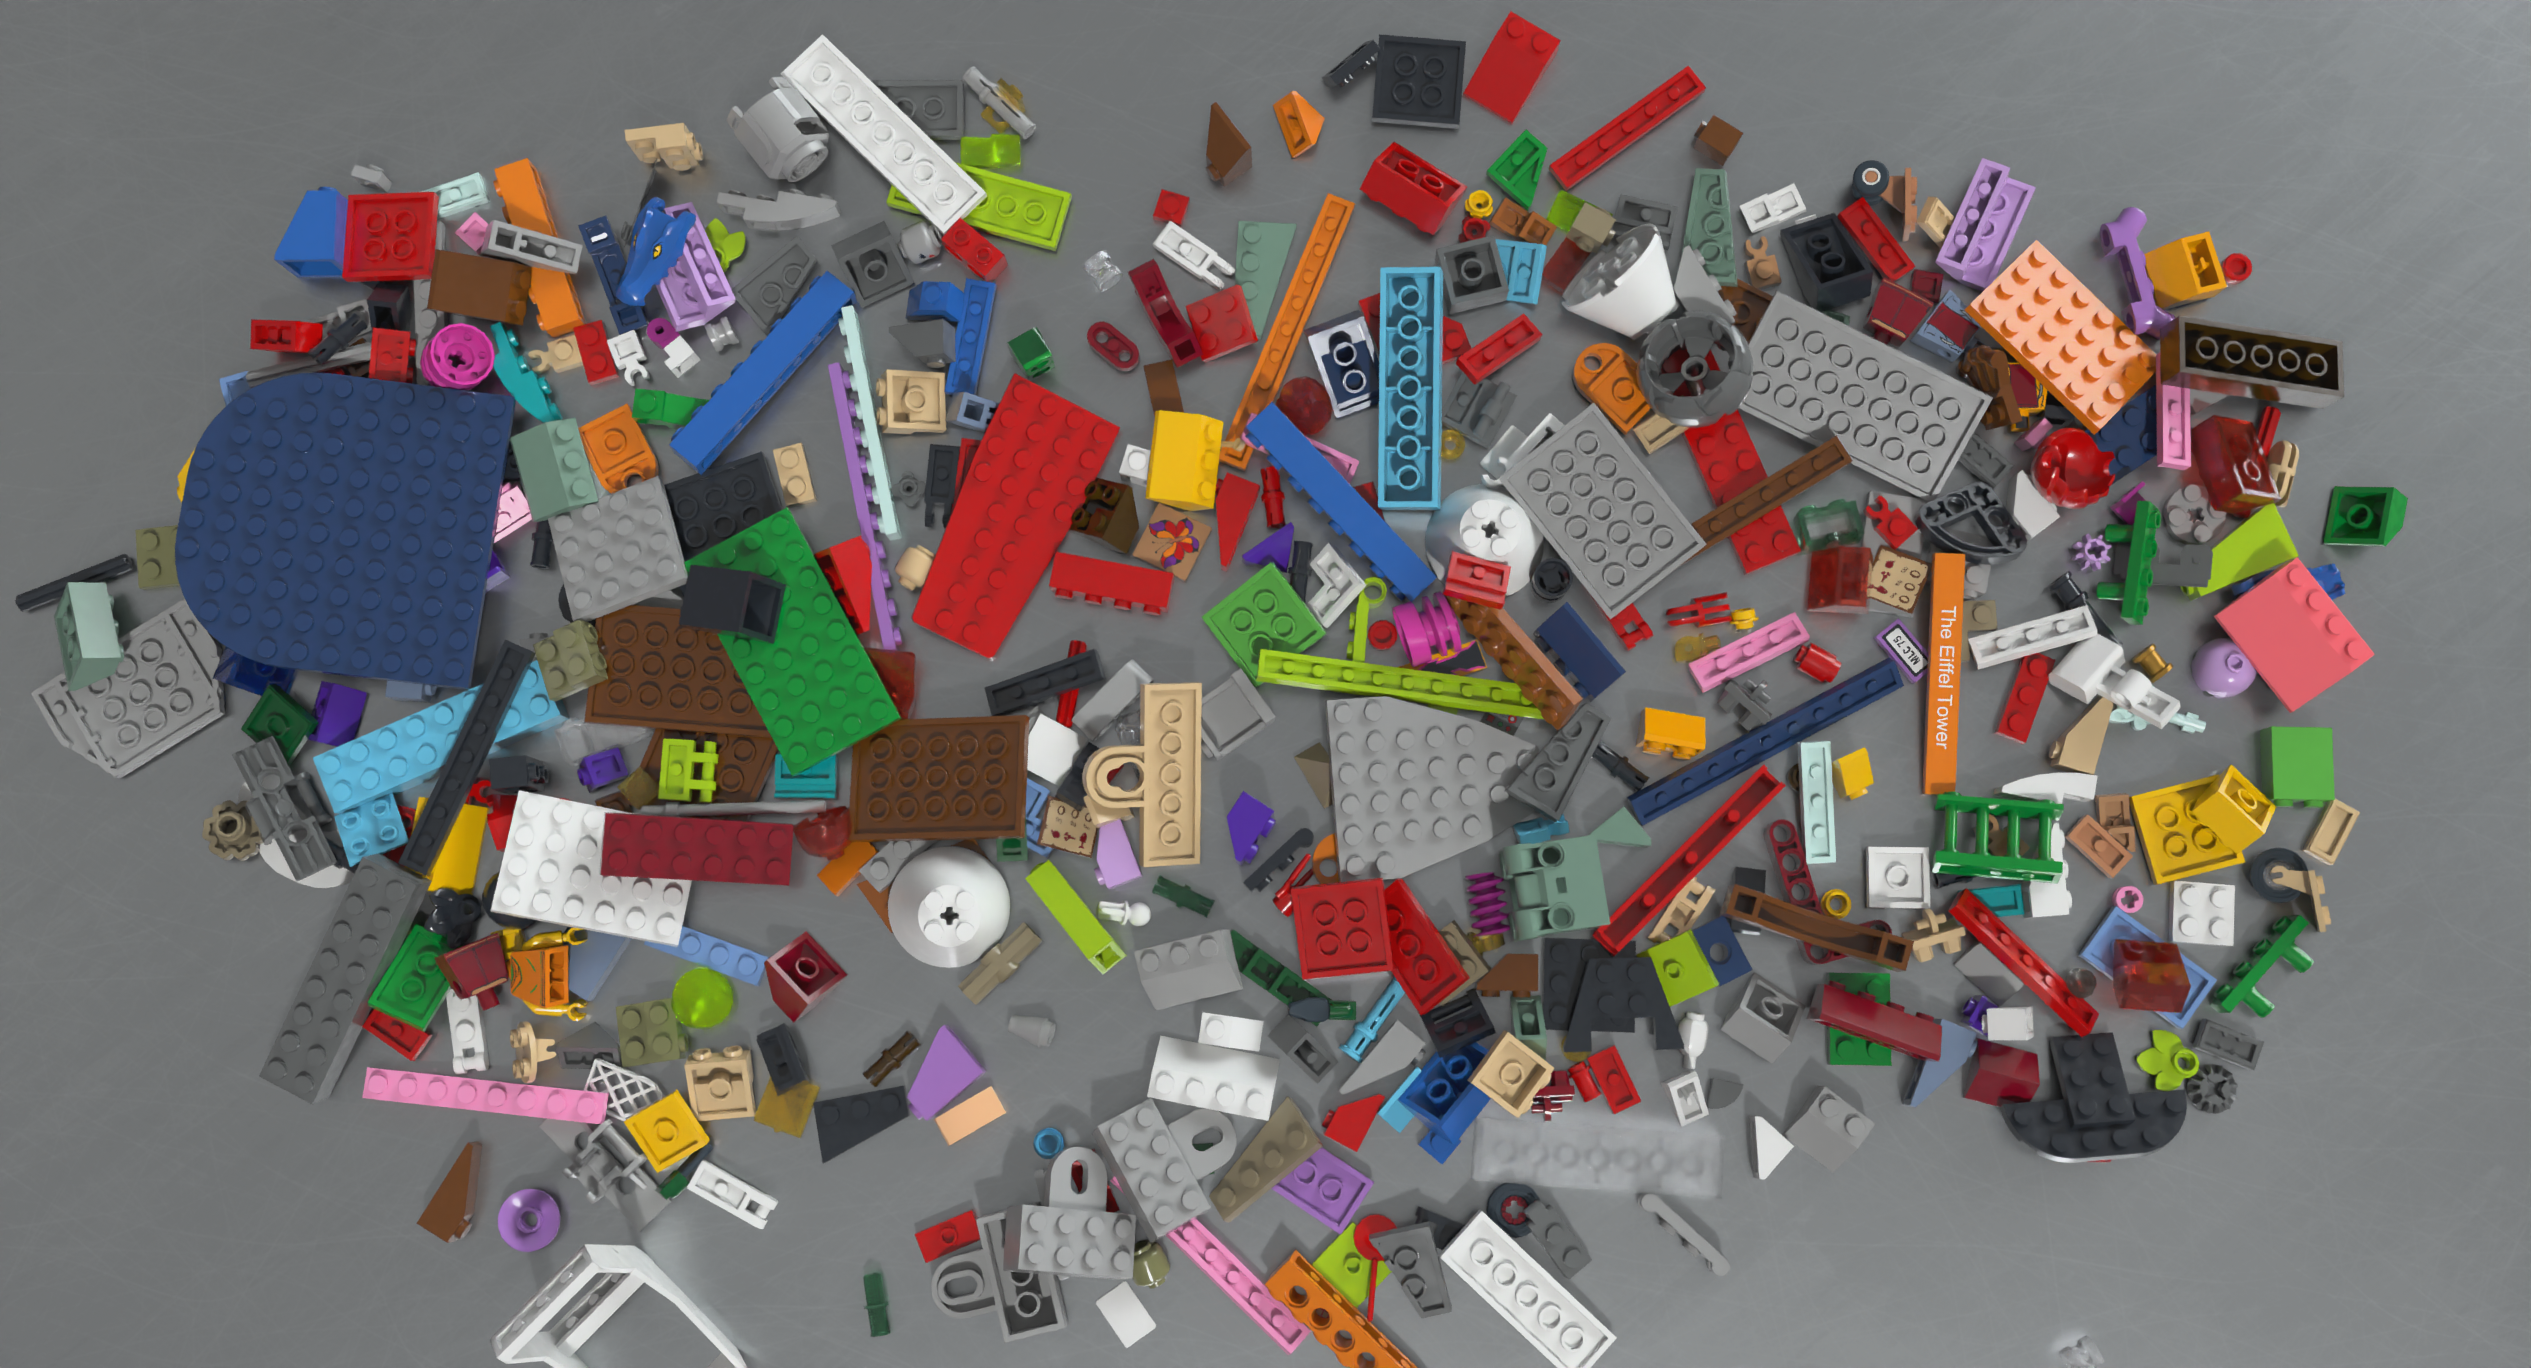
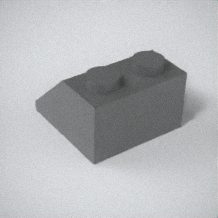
M885 221L831 245L861 308L914 284Z

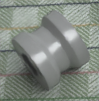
M727 316L720 318V321L716 324L708 323L704 325L717 352L723 350L724 346L729 343L733 345L739 343L738 337Z

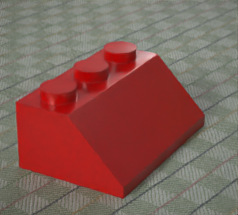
M1393 142L1373 161L1360 187V190L1365 192L1371 200L1381 202L1389 207L1395 215L1407 218L1415 223L1418 229L1432 235L1444 225L1467 189L1466 185L1396 142Z

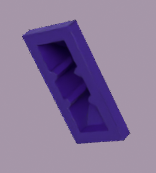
M1291 522L1243 554L1242 562L1245 566L1263 569L1270 562H1274L1280 572L1287 573L1294 535L1293 524Z

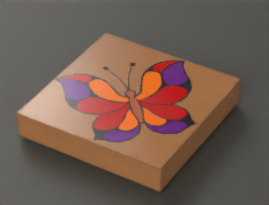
M1158 503L1132 555L1161 571L1174 573V577L1186 582L1212 528Z

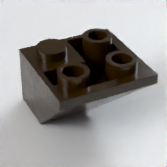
M1096 477L1095 481L1090 482L1085 488L1084 493L1087 498L1082 508L1076 509L1073 513V523L1069 531L1110 550L1127 554L1139 529L1132 487Z

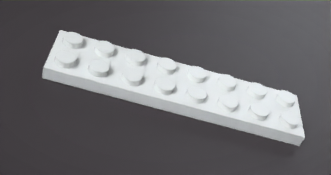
M823 34L781 73V76L793 88H796L805 101L943 235L949 231L959 218L964 219L987 197L986 192Z

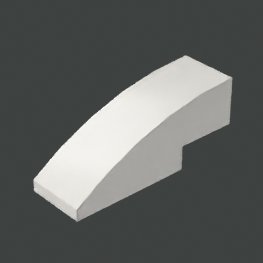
M2061 772L2040 774L1995 788L1993 795L2030 802L2047 799L2054 801L2055 804H2062L2063 798L2086 802L2094 799L2098 776Z

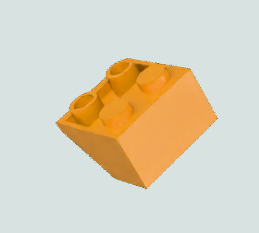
M2209 231L2178 239L2144 254L2146 258V274L2152 280L2154 286L2153 297L2155 304L2164 310L2215 297L2227 287Z
M1647 707L1641 711L1636 746L1643 747L1642 752L1660 755L1661 751L1672 752L1673 758L1690 760L1691 757H1695L1705 750L1704 717Z

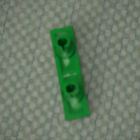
M2137 501L2133 525L2107 524L2105 529L2106 541L2131 542L2125 583L2099 582L2097 585V597L2101 600H2123L2121 618L2132 625H2143V618L2148 614L2149 601L2146 596L2147 589L2153 582V572L2150 568L2152 558L2157 553L2155 533L2161 524V513L2150 501Z
M2285 915L2273 925L2275 931L2269 938H2263L2253 948L2255 954L2248 961L2244 960L2235 968L2233 979L2229 983L2222 984L2214 992L2216 998L2211 1002L2210 1006L2218 1013H2231L2238 1003L2243 1001L2260 1018L2269 1015L2275 1005L2255 988V985L2280 956L2299 973H2304L2312 966L2314 960L2294 943L2296 937L2309 922L2301 915Z

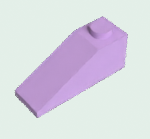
M1121 819L1100 827L1097 851L1099 867L1095 868L1094 871L1100 886L1106 884L1109 890L1143 877Z

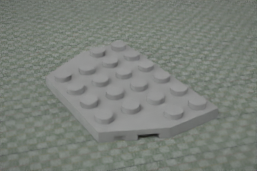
M185 598L118 639V644H122L124 648L123 662H119L113 675L76 691H68L65 672L31 692L32 697L59 743L82 755L86 760L103 768L104 771L114 777L122 778L225 714L221 647L217 640L208 633L194 616Z

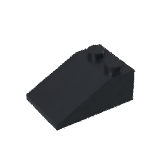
M1835 213L1780 230L1781 238L1802 292L1813 309L1823 312L1870 296L1873 270Z

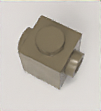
M1585 202L1566 237L1576 242L1580 249L1597 254L1602 245L1608 247L1616 232L1611 228L1616 219L1611 217L1610 213L1605 209L1595 208Z

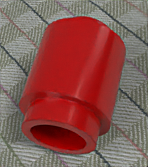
M1811 642L1807 647L1802 645L1794 658V661L1798 662L1796 669L1820 682L1825 680L1831 683L1842 662L1836 659V655Z

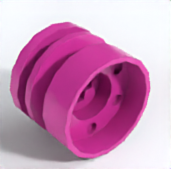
M451 324L438 331L427 343L421 354L420 365L423 376L431 386L470 391L487 377L493 368L495 354L492 343L484 332L468 324ZM452 357L457 359L456 364L458 366L456 368L451 366L452 360L450 359Z
M1441 591L1433 593L1434 608L1427 596L1422 597V612H1418L1411 601L1392 607L1397 632L1412 667L1432 660L1431 646L1435 645L1442 657L1447 656L1446 641L1453 653L1462 649L1460 628L1456 615Z

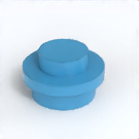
M1045 1128L1036 1134L1033 1142L1034 1150L1041 1158L1052 1159L1064 1149V1138L1058 1130Z

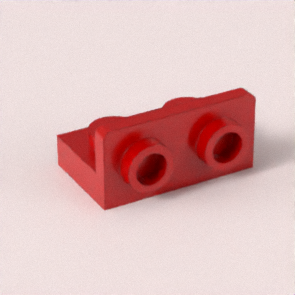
M373 327L368 378L412 384L413 368H408L407 366L408 356H415L416 339L410 338L411 332Z

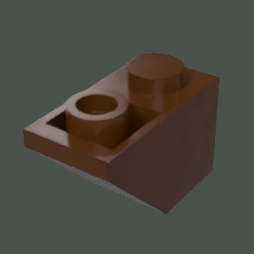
M1505 954L1489 972L1475 983V990L1482 991V997H1500V991H1512V997H1531V992L1538 991V954Z

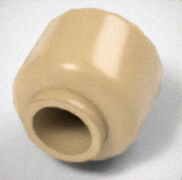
M917 545L916 548H907L894 568L896 574L900 576L898 582L911 591L915 587L922 589L935 554L920 545Z

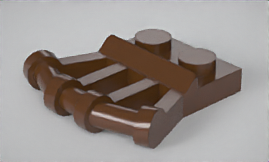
M1987 345L1967 350L1964 359L1957 365L1956 372L1960 377L1966 378L1970 386L1993 397L1980 420L1985 426L1986 431L2023 421L2010 383L2006 354L2000 350L1992 351Z

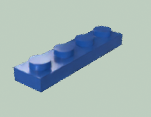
M966 278L961 322H958L955 335L956 362L950 363L945 393L948 395H953L954 392H967L976 395L997 287L995 283Z

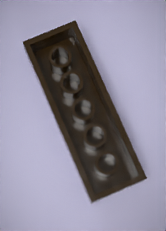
M2178 316L2160 328L2161 384L2324 409L2344 397L2343 341Z

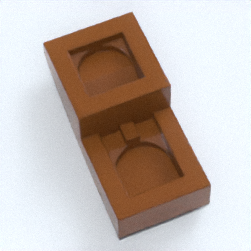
M1506 197L1501 200L1489 221L1492 227L1518 242L1547 245L1557 226L1536 212L1532 211L1529 213Z

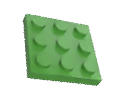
M1270 562L1202 616V619L1255 688L1264 683L1256 681L1260 649L1302 654L1327 634L1274 562Z

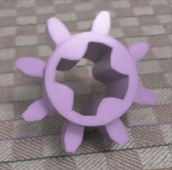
M2086 534L2082 537L2083 543L2076 542L2072 545L2076 549V555L2071 559L2077 560L2081 564L2080 570L2091 566L2095 572L2101 569L2100 562L2107 563L2111 560L2109 556H2106L2107 550L2111 548V545H2106L2102 541V535L2091 539V536ZM2087 550H2089V551H2093V550H2094L2095 555H2094V554L2089 555L2088 552H2087Z

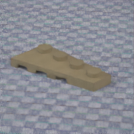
M1288 1096L1209 1195L1224 1221L1230 1223L1323 1147L1293 1099Z

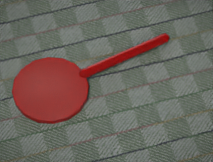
M1379 1214L1369 1215L1362 1219L1356 1226L1353 1235L1354 1245L1358 1253L1365 1259L1372 1261L1367 1310L1368 1322L1373 1320L1378 1261H1384L1377 1248H1374L1370 1242L1369 1234L1397 1229L1394 1222L1388 1217Z

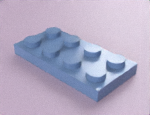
M2113 906L2078 954V956L2178 1029L2184 1028L2217 981V979L2117 906Z

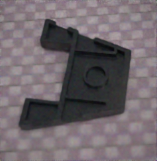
M1651 957L1588 959L1575 1009L1570 1020L1567 1037L1563 1044V1052H1592L1591 1019L1653 1017L1655 1050L1684 1049L1683 1040Z

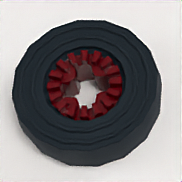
M1515 1181L1503 1183L1494 1189L1488 1198L1487 1215L1509 1237L1519 1238L1527 1236L1531 1231L1526 1226L1529 1218L1524 1211L1518 1212L1517 1218H1512L1511 1213L1506 1212V1207L1511 1206V1201H1516L1517 1205L1523 1207L1524 1210L1537 1198L1539 1200L1540 1198L1534 1189L1524 1183Z

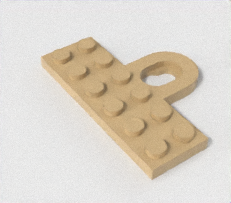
M1202 683L1140 684V745H1117L1100 748L1088 758L1083 769V786L1087 795L1094 802L1108 808L1140 807L1139 865L1142 867L1200 864ZM1127 762L1136 764L1140 777L1135 787L1123 791L1117 786H1110L1108 784L1107 774L1110 770L1119 768Z

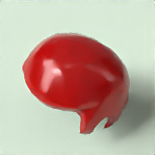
M2063 428L2048 435L2037 448L2031 463V477L2039 494L2048 502L2059 507L2083 509L2087 505L2096 504L2100 498L2108 495L2109 487L2115 479V474L2110 475L2109 464L2115 459L2113 451H2100L2093 438L2085 431L2077 428Z

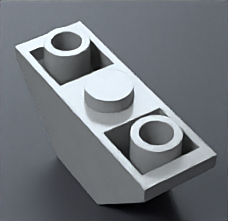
M1689 245L1683 249L1673 289L1676 299L1684 312L1705 311L1714 313L1733 325L1735 323L1733 316L1737 314L1733 305L1728 299L1722 300L1718 293L1721 286L1713 274L1709 276L1706 274L1702 267L1706 262L1699 250L1695 249L1692 251Z

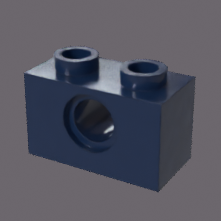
M1718 916L1692 930L1719 982V985L1716 987H1720L1753 970L1724 916ZM1714 944L1720 945L1724 950V956L1720 961H1715L1710 955V949Z

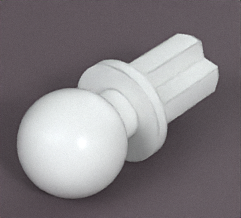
M1125 900L1121 903L1100 901L1096 907V916L1098 919L1119 921L1121 925H1125L1128 919L1134 926H1144L1151 919V910L1148 905L1142 902L1134 903L1129 907L1128 901Z

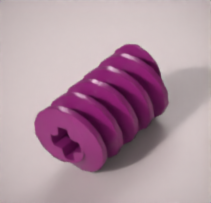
M1495 872L1465 876V880L1474 882L1473 885L1466 888V891L1476 894L1475 897L1468 900V904L1478 907L1470 912L1471 917L1479 918L1478 921L1471 924V928L1481 930L1480 933L1473 937L1500 934L1510 930L1509 925L1501 924V921L1508 918L1509 914L1499 911L1500 908L1507 905L1506 901L1498 900V897L1506 893V891L1496 887L1504 879L1503 877L1495 876Z

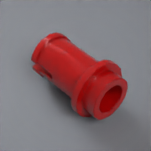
M1580 1061L1568 1068L1570 1073L1568 1078L1573 1079L1583 1098V1102H1588L1601 1095V1091H1599L1589 1072L1590 1065Z

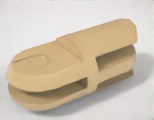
M2282 440L2273 445L2264 468L2257 498L2269 503L2274 502L2279 507L2287 506L2299 458V450L2294 443Z

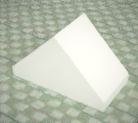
M1688 1070L1661 1082L1681 1127L1709 1115L1700 1081L1695 1071Z
M1749 1115L1753 1177L1766 1179L1794 1146L1763 1117Z

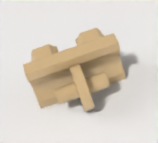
M1930 908L1922 911V920L1914 922L1915 930L1901 933L1902 938L1914 941L1912 953L1919 962L1931 960L1934 957L1931 945L1940 943L1941 949L1945 954L1961 951L1960 937L1966 935L1964 926H1959L1954 918L1946 920L1944 913L1934 915Z

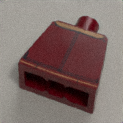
M1883 277L1875 288L1863 328L1873 334L1872 338L1887 345L1890 343L1900 347L1934 303Z
M498 933L486 936L434 958L460 1000L476 995L482 1011L500 1004L494 987L507 982L508 974Z

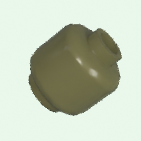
M1148 1239L1135 1243L1132 1278L1137 1286H1148L1150 1289L1160 1286L1165 1282V1276L1170 1270V1263L1162 1247L1157 1242L1150 1243Z

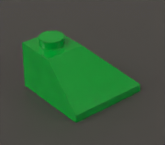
M2334 486L2324 544L2386 547L2403 527L2408 498L2394 487Z

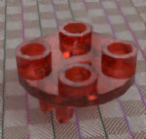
M1307 376L1296 377L1287 382L1282 388L1275 404L1304 436L1316 434L1326 428L1331 419L1333 409L1330 396L1325 387L1316 379Z

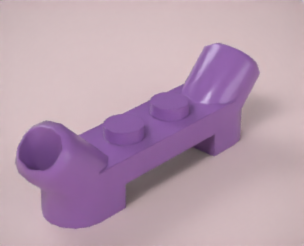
M2128 207L2122 210L2115 222L2101 225V244L2105 256L2117 254L2130 304L2121 311L2124 324L2135 335L2145 332L2160 340V328L2176 317L2155 305L2153 282L2147 277L2145 270L2146 258L2143 251H2140L2136 239L2144 227L2147 218L2145 213L2138 208Z

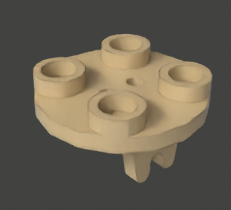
M527 1021L520 1022L517 1029L510 1031L511 1047L516 1048V1060L512 1063L513 1076L515 1079L521 1078L524 1083H532L537 1073V1062L556 1056L555 1052H548L546 1050L548 1046L554 1045L555 1041L553 1039H536L533 1028Z

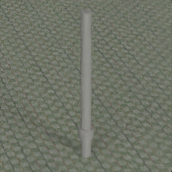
M826 800L680 805V802H666V805L642 806L641 814L688 817L826 812Z

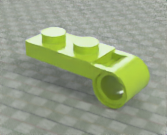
M1369 577L1364 580L1366 586L1359 593L1356 612H1350L1349 630L1355 631L1354 641H1348L1346 659H1352L1355 662H1365L1369 608L1380 607L1386 598V585L1377 577ZM1375 586L1381 591V596L1375 600L1369 599L1364 593L1365 589Z

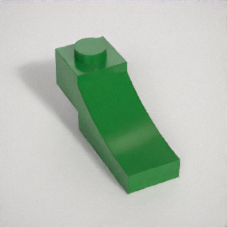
M635 389L632 418L637 423L665 425L671 429L685 428L691 421L693 412L699 406H704L709 400L666 393L665 391Z

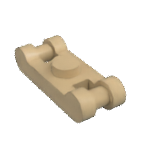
M1694 877L1671 900L1647 938L1654 943L1657 941L1661 943L1672 938V936L1664 932L1668 924L1677 929L1674 936L1690 930L1713 896L1715 889L1709 885L1703 886L1696 881L1697 877ZM1690 891L1698 896L1696 903L1686 898Z

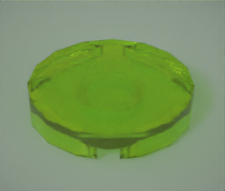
M708 968L693 969L685 973L674 985L671 995V1008L677 1019L685 1026L693 1029H711L719 1025L730 1013L734 1002L733 991L727 979L720 973Z

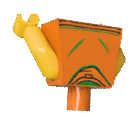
M573 927L566 933L558 930L535 934L522 944V950L512 952L510 960L505 962L508 978L511 981L512 995L522 999L533 1013L562 1017V1014H567L573 1021H579L586 1015V1013H578L575 1010V1007L583 1008L588 1005V1002L584 999H577L571 1005H564L569 1003L568 945H563V942H569L572 945L585 943L588 939L577 940L574 936L576 930L583 929Z

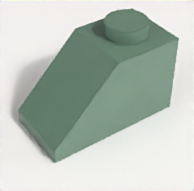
M1510 996L1511 1035L1546 1061L1547 1035L1541 996Z

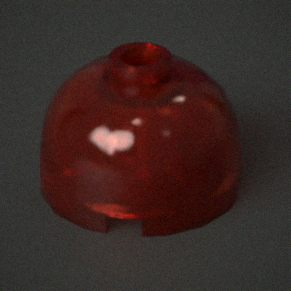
M846 806L827 809L826 812L817 813L818 817L809 821L807 817L794 826L793 831L798 843L810 856L818 858L827 857L828 861L843 856L845 854L844 849L852 843L849 840L852 821L849 807L847 808Z

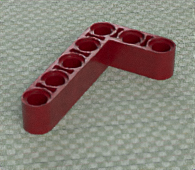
M1785 819L1768 824L1763 833L1764 841L1783 901L1823 915L1795 826ZM1776 826H1780L1786 831L1784 842L1775 839L1773 831ZM1785 855L1794 858L1796 865L1793 871H1788L1784 868L1782 861ZM1795 884L1801 885L1805 890L1804 898L1801 901L1796 900L1792 895V888ZM1871 920L1856 924L1871 928L1874 925L1880 931L1892 934L1891 927L1883 920ZM1796 940L1801 957L1806 963L1811 965L1825 964L1849 957L1823 948L1822 957L1815 959L1810 951L1812 945Z

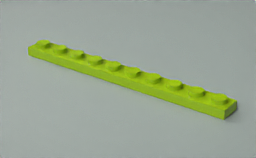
M1260 649L1256 678V681L1371 697L1387 696L1408 702L1543 719L1540 710L1532 701H1528L1523 696L1521 689L1516 683Z

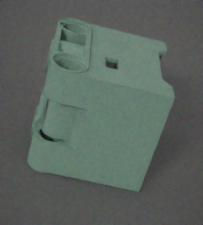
M1596 834L1535 844L1511 845L1503 847L1498 851L1502 877L1504 880H1510L1513 910L1509 912V923L1512 942L1594 929L1610 924Z

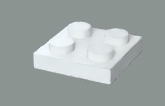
M1866 847L1867 908H1930L1929 847Z
M2170 881L2168 942L2233 946L2235 885Z

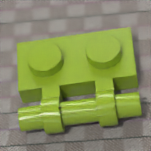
M663 739L658 799L691 802L692 790H700L699 802L712 803V793L716 791L714 769L715 764H718L719 754H716L717 742L705 741L704 753L695 752L696 741ZM694 763H703L701 780H693Z

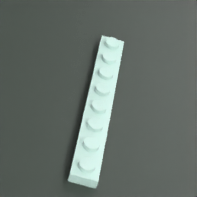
M853 305L841 308L843 317L838 318L842 336L847 335L848 345L844 346L847 363H852L854 373L849 374L853 392L858 391L859 402H855L858 419H863L865 430L860 431L864 448L869 447L871 457L866 459L869 476H874L876 487H872L875 505L880 504L882 515L877 516L880 532L885 533L891 541L900 539L902 536L894 496L891 492L892 486L880 425H877V410L858 314Z

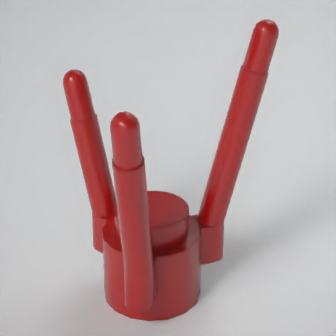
M1308 853L1299 862L1287 881L1275 893L1276 896L1272 899L1276 907L1287 917L1294 913L1291 888L1303 886L1313 875L1311 868L1294 886L1292 885L1311 858V855Z

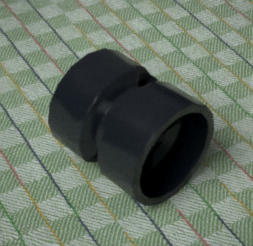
M1550 558L1542 561L1535 569L1530 580L1532 594L1544 603H1555L1561 600L1571 587L1573 580L1572 570L1561 559Z

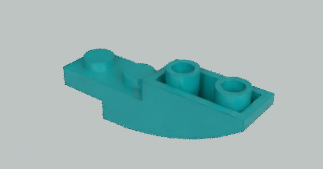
M501 322L489 326L500 352L495 355L493 367L506 389L524 409L540 422L562 420L556 403L552 404L548 394L552 393L547 379L540 377L533 370L530 371L525 357L519 355L516 346L520 345L514 330L512 328L508 329Z

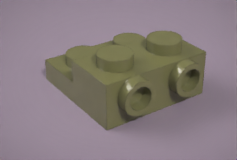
M577 620L554 630L553 636L533 644L548 697L551 701L556 702L608 679L605 670L607 663L599 651L597 645L598 634L591 623Z
M667 998L616 1007L622 1068L686 1059L685 1052L689 1051V1041L687 1034H683L682 1021H685V1008L683 1003H679V998Z

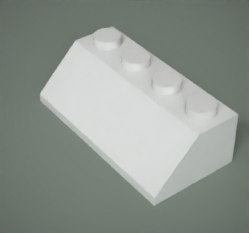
M1160 1036L1147 1097L1268 1121L1280 1059Z

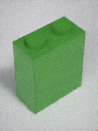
M2271 726L2260 730L2262 793L2276 807H2293V802H2304V808H2322L2324 802L2335 800L2332 728Z

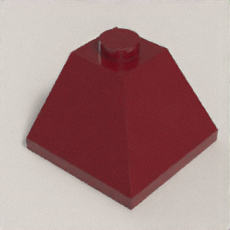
M807 931L764 962L773 1001L793 1023L812 1010L847 976L842 968Z

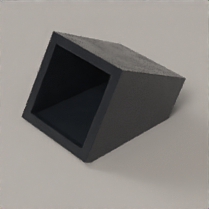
M691 565L686 582L687 586L683 605L680 610L679 625L698 631L774 644L786 584L750 571Z

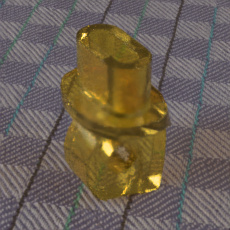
M1700 633L1699 637L1685 636L1680 638L1675 644L1676 662L1695 661L1708 655L1710 650L1721 648L1719 636L1705 637L1704 633ZM1688 644L1692 645L1691 651L1685 650Z
M1472 931L1467 933V937L1482 957L1483 952L1505 945L1503 933L1483 938L1473 937L1477 934Z

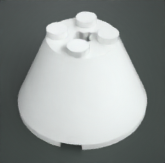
M1653 224L1640 225L1616 238L1619 244L1607 253L1602 249L1592 257L1566 287L1562 295L1566 300L1562 302L1564 308L1628 336L1633 340L1645 333L1649 335L1666 316L1672 314L1680 304L1676 300L1660 232Z
M1484 484L1471 485L1450 494L1441 502V509L1433 512L1426 530V556L1438 580L1444 586L1452 551L1510 566L1507 593L1505 594V597L1521 590L1531 580L1532 574L1542 560L1544 535L1507 488L1499 487L1494 489L1488 488Z
M942 846L918 854L898 873L889 894L888 916L896 939L913 957L932 966L960 967L981 959L998 944L1009 921L1010 897L1001 873L984 856L963 847ZM946 907H953V912H955L953 915H945L943 913L946 912Z

